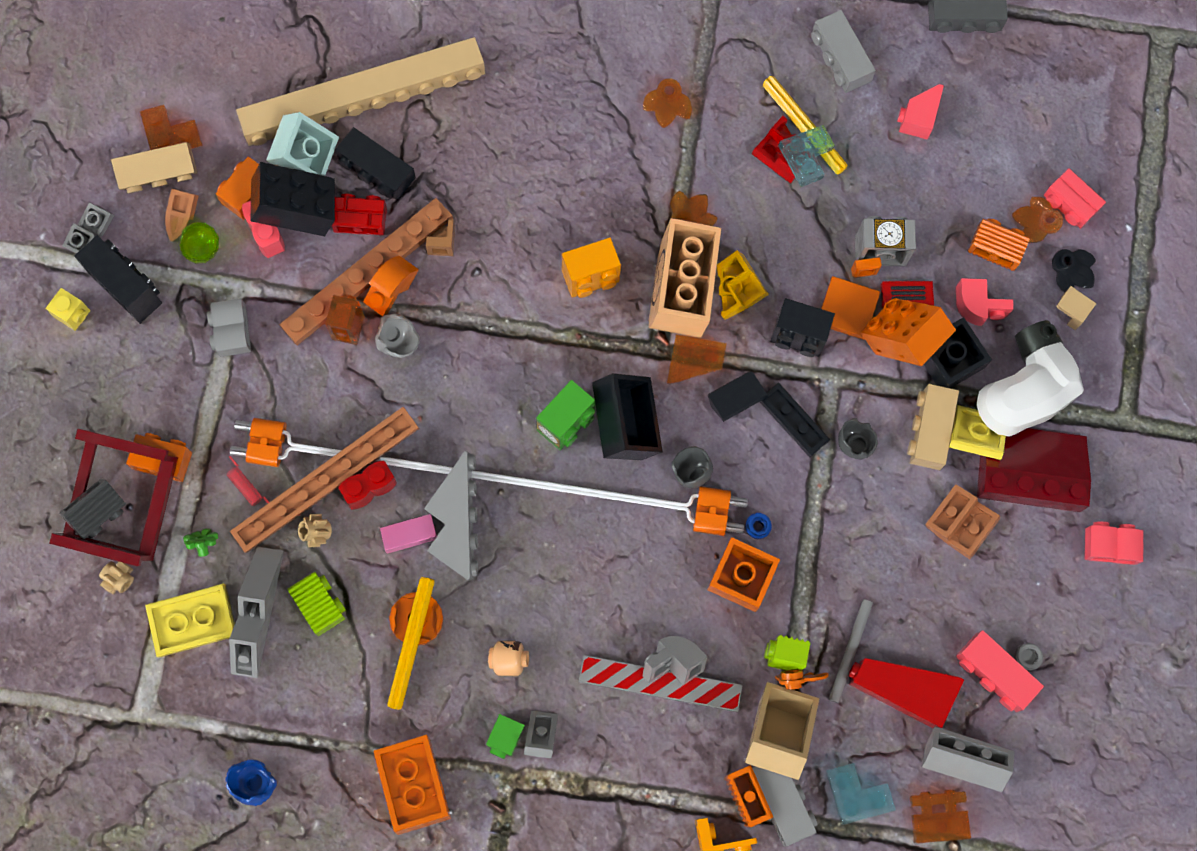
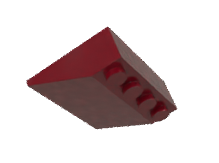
M1026 428L1015 435L1006 436L1004 453L1001 460L980 455L977 498L1073 512H1081L1090 506L1091 473L1087 436Z

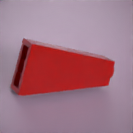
M868 658L862 659L859 663L855 662L848 675L852 678L849 683L852 687L933 729L934 727H943L964 682V679L961 677Z

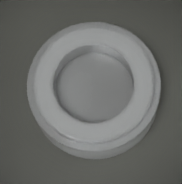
M1027 643L1016 649L1014 659L1027 671H1032L1042 664L1043 654L1038 646Z

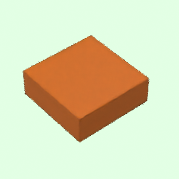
M880 257L855 260L851 268L852 277L877 275L882 266Z

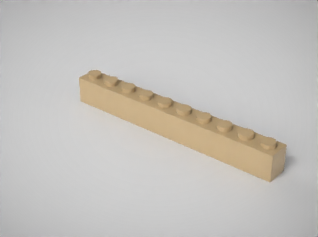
M473 37L236 109L248 145L258 146L266 143L267 140L275 138L283 115L301 112L318 124L334 123L339 118L357 116L363 111L372 108L380 109L395 101L403 102L418 94L426 95L435 89L452 87L458 82L467 79H478L481 75L485 74L484 61L476 39Z

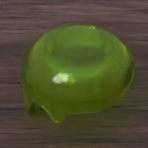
M193 222L182 230L179 244L180 251L186 260L195 264L207 263L217 254L219 236L212 226L204 222Z

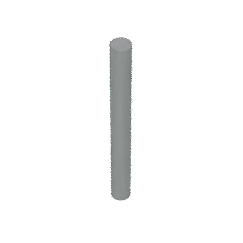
M863 599L828 699L832 702L839 703L873 605L871 601Z

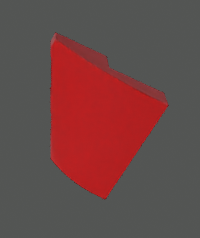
M782 115L764 139L755 147L752 155L791 184L808 163L810 157L806 150L800 146V140L797 135L790 133L786 126L788 120Z

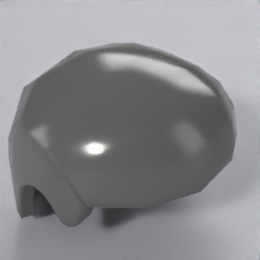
M852 418L842 426L838 435V445L845 455L862 460L874 453L878 445L877 434L871 428L870 423H861L857 418Z
M696 446L685 448L677 453L671 465L675 478L685 488L701 487L710 480L713 472V464L707 452Z

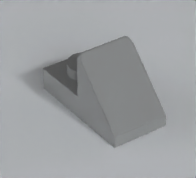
M531 710L524 755L552 758L558 714Z

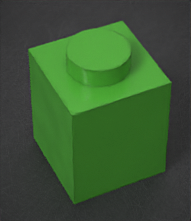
M499 714L486 743L491 748L489 753L505 759L506 755L512 757L525 725Z

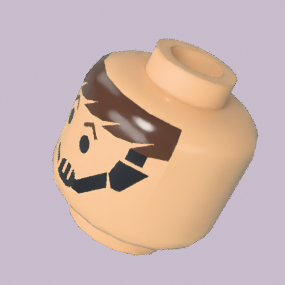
M498 641L494 647L489 649V668L493 669L494 673L498 676H519L523 668L529 665V651H524L520 641Z

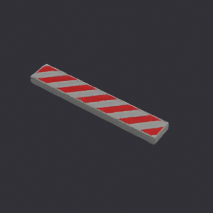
M583 655L578 683L732 712H738L742 692L741 684L696 676L683 685L671 671H667L651 683H648L642 676L644 666Z

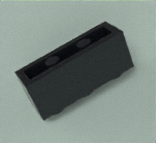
M355 127L351 129L335 149L338 157L337 161L342 167L347 170L353 169L356 171L362 181L367 184L371 182L376 185L378 191L387 198L392 196L398 201L416 179L414 168Z

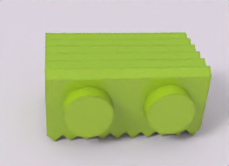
M313 572L287 590L313 632L317 636H321L345 620L342 613L346 609L338 597L333 599L328 592L332 586L325 575L319 577L316 572Z
M779 635L775 640H770L766 644L764 659H768L767 666L783 670H803L807 665L810 642H805L803 639L799 641L798 638L794 640L793 637L788 638L787 636L783 638L782 635Z

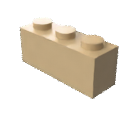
M187 142L111 159L118 187L120 190H127V194L142 191L143 185L152 184V188L168 185L167 180L176 178L177 182L191 180V174L197 173L191 146Z
M928 384L923 391L919 392L916 403L917 406H920L919 415H915L912 424L915 437L914 440H910L907 455H911L909 464L941 470L946 465L959 395L958 390Z

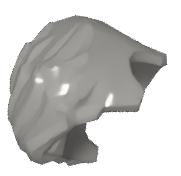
M402 314L384 315L381 317L378 333L375 336L376 347L388 356L406 357L411 355L414 350H417L418 344H420V336L412 322Z

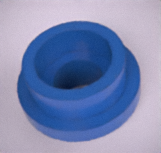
M763 513L750 515L745 523L747 534L754 539L767 537L772 528L769 517ZM759 522L762 524L763 529L757 531L754 529L753 524Z

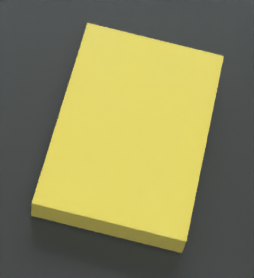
M226 584L216 585L145 605L156 657L158 658L229 639L235 625Z

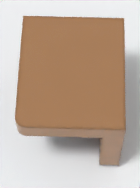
M448 219V226H442L430 237L426 238L428 255L453 256L455 239L454 219Z

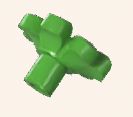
M203 529L201 533L196 531L185 535L183 540L187 549L197 548L198 556L203 557L209 554L208 546L216 544L218 533L212 532L211 529Z

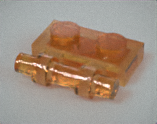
M954 789L945 790L944 793L936 794L926 791L920 792V795L910 796L911 806H921L922 811L921 815H911L914 843L971 839L968 811L957 812L956 803H965L967 801L965 791L955 792ZM945 804L946 813L932 814V805Z

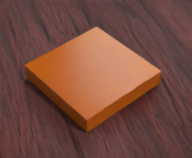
M832 276L821 308L835 313L831 329L865 340L860 332L867 326L868 321L873 318L880 291Z

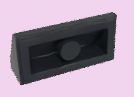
M752 371L743 374L708 394L711 408L723 422L768 397Z

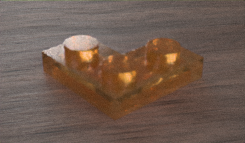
M164 104L140 111L150 150L185 142L190 143L191 149L203 146L195 120L171 126Z

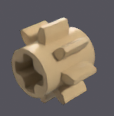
M310 514L309 517H304V521H301L298 527L299 538L302 541H308V547H320L321 544H326V540L330 538L332 533L330 522L327 519H322V514Z
M113 561L109 562L100 572L99 577L104 580L100 586L112 594L116 590L120 593L125 592L134 580V577L130 575L133 569L126 563L118 562L116 564Z

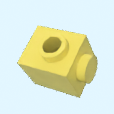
M62 288L59 289L45 308L55 319L76 331L90 312V309L80 299Z

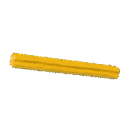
M774 76L768 77L763 83L766 91L835 174L838 175L845 171L847 163L777 79Z
M421 577L419 580L387 706L392 709L400 710L403 706L435 583L431 578Z

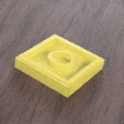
M957 405L949 448L1001 460L1004 453L1006 436L998 435L988 428L979 416L977 409Z

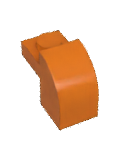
M400 255L389 259L369 282L371 288L363 302L381 316L387 315L398 294L409 289L419 269Z

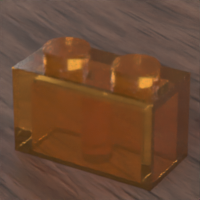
M342 294L341 297L333 295L325 323L332 340L354 345L358 344L365 318L359 301L347 294Z

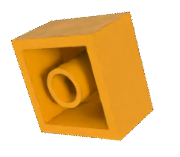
M611 237L562 253V273L572 298L576 296L579 298L589 296L594 290L600 288L603 290L613 288L620 281L621 264Z

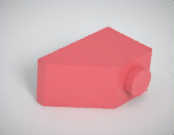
M936 85L909 99L906 108L901 107L897 122L901 123L899 132L923 139L929 138L933 130L944 85Z

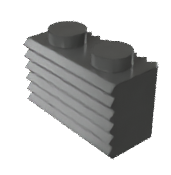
M101 478L60 511L59 514L79 537L85 539L88 536L91 539L103 529L101 525L108 519L113 521L123 513L122 507L126 503L112 486Z

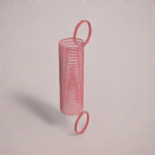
M229 455V458L236 465V469L229 475L227 473V476L235 486H238L237 488L247 501L252 503V506L260 498L269 503L265 496L262 497L253 484L248 482L249 480L242 471L237 469L239 465Z

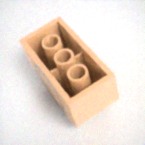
M673 218L670 219L661 241L657 259L649 315L650 329L698 338L702 337L710 322L721 228Z

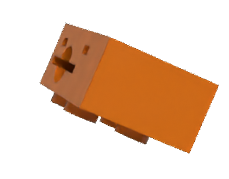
M893 298L884 305V309L876 317L868 321L867 326L860 333L876 355L922 366L956 329L941 307Z
M428 735L374 750L394 833L400 835L451 819L431 740Z

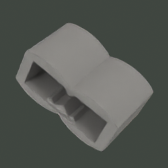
M242 298L211 303V311H207V318L210 327L213 326L214 335H210L212 350H216L220 357L251 352L247 310Z

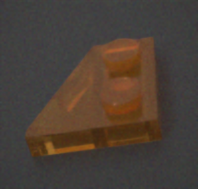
M676 334L667 384H674L722 370L727 343Z

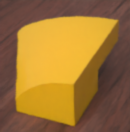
M738 250L717 264V273L720 277L719 295L722 296L723 307L721 316L723 319L726 320L746 310L769 295L744 254Z

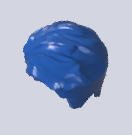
M247 760L234 764L228 769L226 774L227 790L237 801L245 805H261L270 798L277 786V781L271 775V772L266 770L265 764L257 760Z

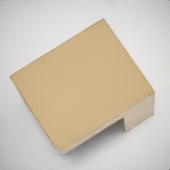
M1070 286L1061 297L1057 308L1071 317L1067 325L1076 330L1087 318L1096 303Z

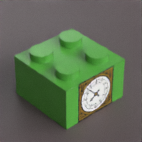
M571 380L536 417L537 431L558 450H561L564 446L568 448L577 439L576 433L580 428L586 429L595 419L593 416L595 413V399Z

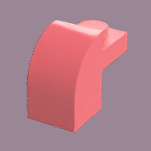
M962 278L956 286V305L958 311L966 321L974 325L982 326L988 317L992 320L1005 319L1013 310V300L988 299L987 279Z

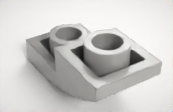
M89 203L78 225L73 223L62 246L77 254L95 236L98 235L102 238L115 215Z

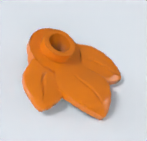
M787 670L775 676V680L779 681L780 685H785V689L792 690L802 688V683L824 680L829 674L820 673L814 675L812 672L803 675V670Z

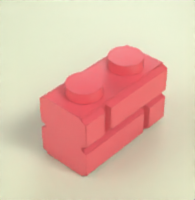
M1070 168L1044 194L1047 203L1052 208H1058L1065 214V219L1069 224L1077 225L1080 229L1106 203Z

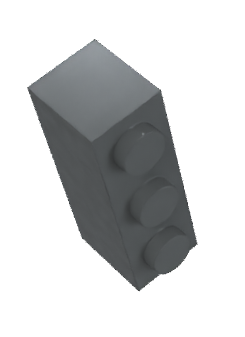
M930 0L928 3L929 31H938L940 33L949 31H962L964 33L986 31L988 33L1002 31L1008 20L1007 1Z

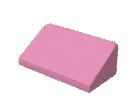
M431 514L380 528L384 549L387 554L434 541L437 537Z

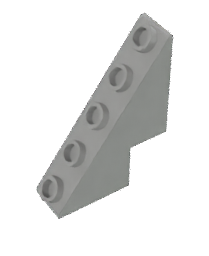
M464 451L424 510L445 524L427 551L465 579L473 580L474 576H478V561L474 560V550L478 548L477 534H473V523H477V508L473 507L472 496H476L477 493L476 481L472 480V470L476 469L475 454Z
M257 547L238 594V618L229 638L231 674L258 678L284 553L283 550Z

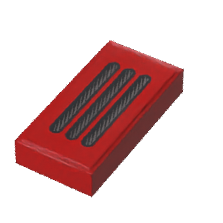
M882 281V308L893 298L934 306L933 281Z

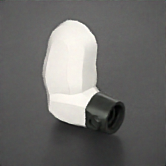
M1049 320L1032 324L1015 335L1023 362L1026 361V367L1012 376L985 385L979 391L977 399L979 416L985 425L998 435L1012 436L1026 428L1046 422L1083 393L1084 389L1079 368L1073 356L1063 346V341L1058 335L1056 327Z

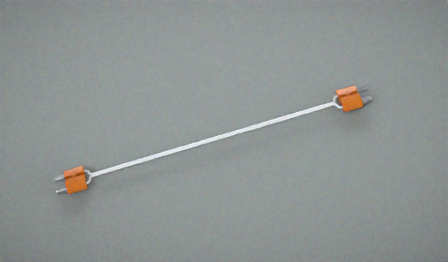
M253 418L252 422L236 420L235 424L237 425H234L235 429L250 431L249 436L251 437L247 448L231 446L230 449L234 451H230V455L246 457L247 463L279 467L281 460L285 459L291 450L333 457L342 450L293 443L290 433L286 431V422ZM286 435L288 444L293 447H288L284 455H282V444ZM382 456L373 462L385 461L387 465L443 474H449L453 468ZM472 470V478L684 510L687 512L688 520L694 523V532L725 536L726 531L744 532L743 524L727 522L729 505L747 507L748 499L731 496L730 490L701 486L699 487L698 494L692 495L688 503ZM694 498H697L695 518L692 519L691 511L687 507L693 503Z

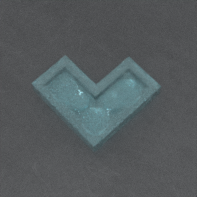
M824 125L783 139L778 144L800 187L823 179L825 173L818 163L816 156L832 151L835 146Z
M854 763L826 770L842 825L896 810L888 783L861 790Z

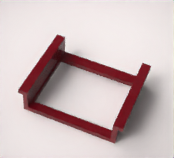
M77 429L75 439L85 441V446L71 503L87 489L97 445L161 460L139 550L88 537L82 539L76 535V532L67 522L65 523L63 533L51 534L49 544L138 567L141 566L142 561H153L178 457L168 455V450Z

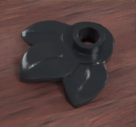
M1062 249L1055 253L1052 259V267L1057 272V285L1064 293L1070 286L1074 288L1076 285L1087 289L1094 286L1095 278L1093 271L1090 269L1096 262L1094 256L1082 249L1074 252Z

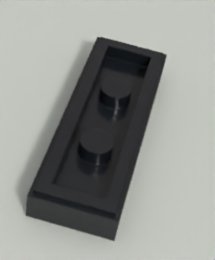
M779 382L766 392L768 397L760 401L810 458L831 440Z

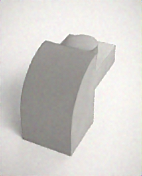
M679 636L665 637L659 640L657 651L646 658L642 676L648 683H651L670 670L684 685L704 672L707 656L695 643Z

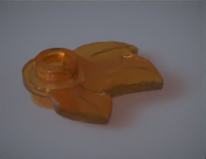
M671 78L662 80L656 90L649 92L645 96L643 102V110L655 111L656 119L662 128L670 125L676 118V115L684 119H690L692 106L690 99L681 93L680 84ZM668 86L674 89V93L671 95L665 93V88Z
M678 191L672 197L670 207L673 214L671 218L709 226L715 225L717 217L706 213L708 208V196L706 194L696 195L688 199L683 192Z
M1032 197L1030 206L1020 207L1012 214V218L1025 227L1023 232L1025 233L1024 236L1030 238L1028 243L1042 241L1047 234L1058 232L1063 225L1061 213L1052 209L1050 202L1042 197ZM1047 218L1055 219L1053 223H1047L1045 220Z

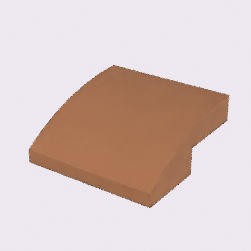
M955 484L925 525L953 549L971 559L1000 520V515L979 503L976 496Z

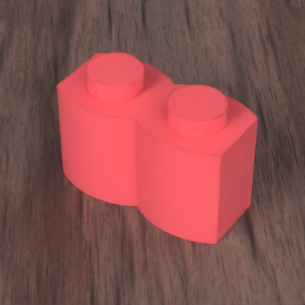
M251 201L242 205L243 215L262 254L270 258L283 252L285 245L278 228L251 222Z
M1093 522V525L1085 529V560L1137 565L1143 562V530L1135 529V525L1121 524L1119 528L1110 527L1108 522Z

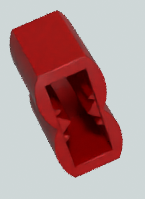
M378 461L369 465L362 474L353 475L345 479L338 488L351 510L366 506L374 496H381L390 492L397 482L386 462Z

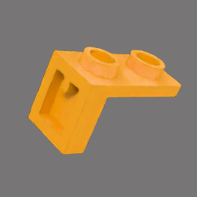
M708 818L695 820L700 851H724L735 848V851L752 850L751 845L757 844V838H750L713 845L712 840L716 839L714 823H709Z

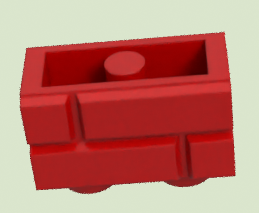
M342 194L341 197H335L333 232L384 236L387 214L385 200H381L379 196L375 195L366 196V199L356 198L352 194Z

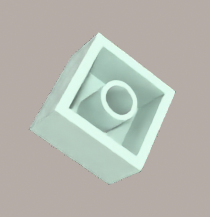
M301 112L283 115L266 161L273 165L325 176L339 136Z

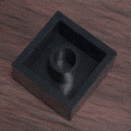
M785 298L770 342L775 343V346L781 349L788 350L792 348L798 350L800 354L807 357H819L827 342L835 313Z
M964 317L952 323L956 331L923 364L937 386L950 389L985 369L992 361Z

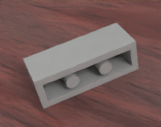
M842 10L815 21L811 33L813 42L821 48L823 59L827 66H831L837 85L842 86L845 93L872 82L876 70Z
M934 727L924 748L922 767L1002 792L1013 773L1014 751Z
M756 766L753 767V771L773 814L771 821L782 845L787 847L817 833L814 828L818 825L815 816L811 810L807 811L803 804V800L806 798L799 784L795 785L790 777Z

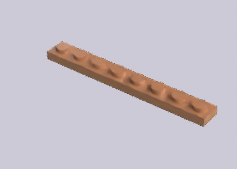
M437 198L432 200L279 325L282 330L298 346L371 286L369 282L386 261L398 255L405 259L421 246L427 237H430L442 226L448 224V219H453L452 214Z
M404 407L400 408L230 531L243 551L248 553L337 489L345 479L358 474L420 428Z

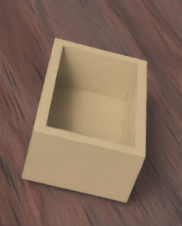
M767 682L758 706L745 763L799 780L808 757L819 698Z

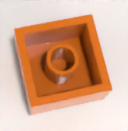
M731 537L707 590L756 612L762 603L780 559Z

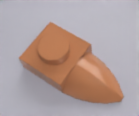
M171 189L165 216L166 231L170 241L176 240L184 232L189 220H193L198 195Z

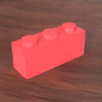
M983 630L976 633L956 655L960 660L959 665L971 674L973 672L980 678L979 683L982 687L991 693L994 691L1001 698L1000 703L1009 711L1019 712L1024 710L1044 687Z

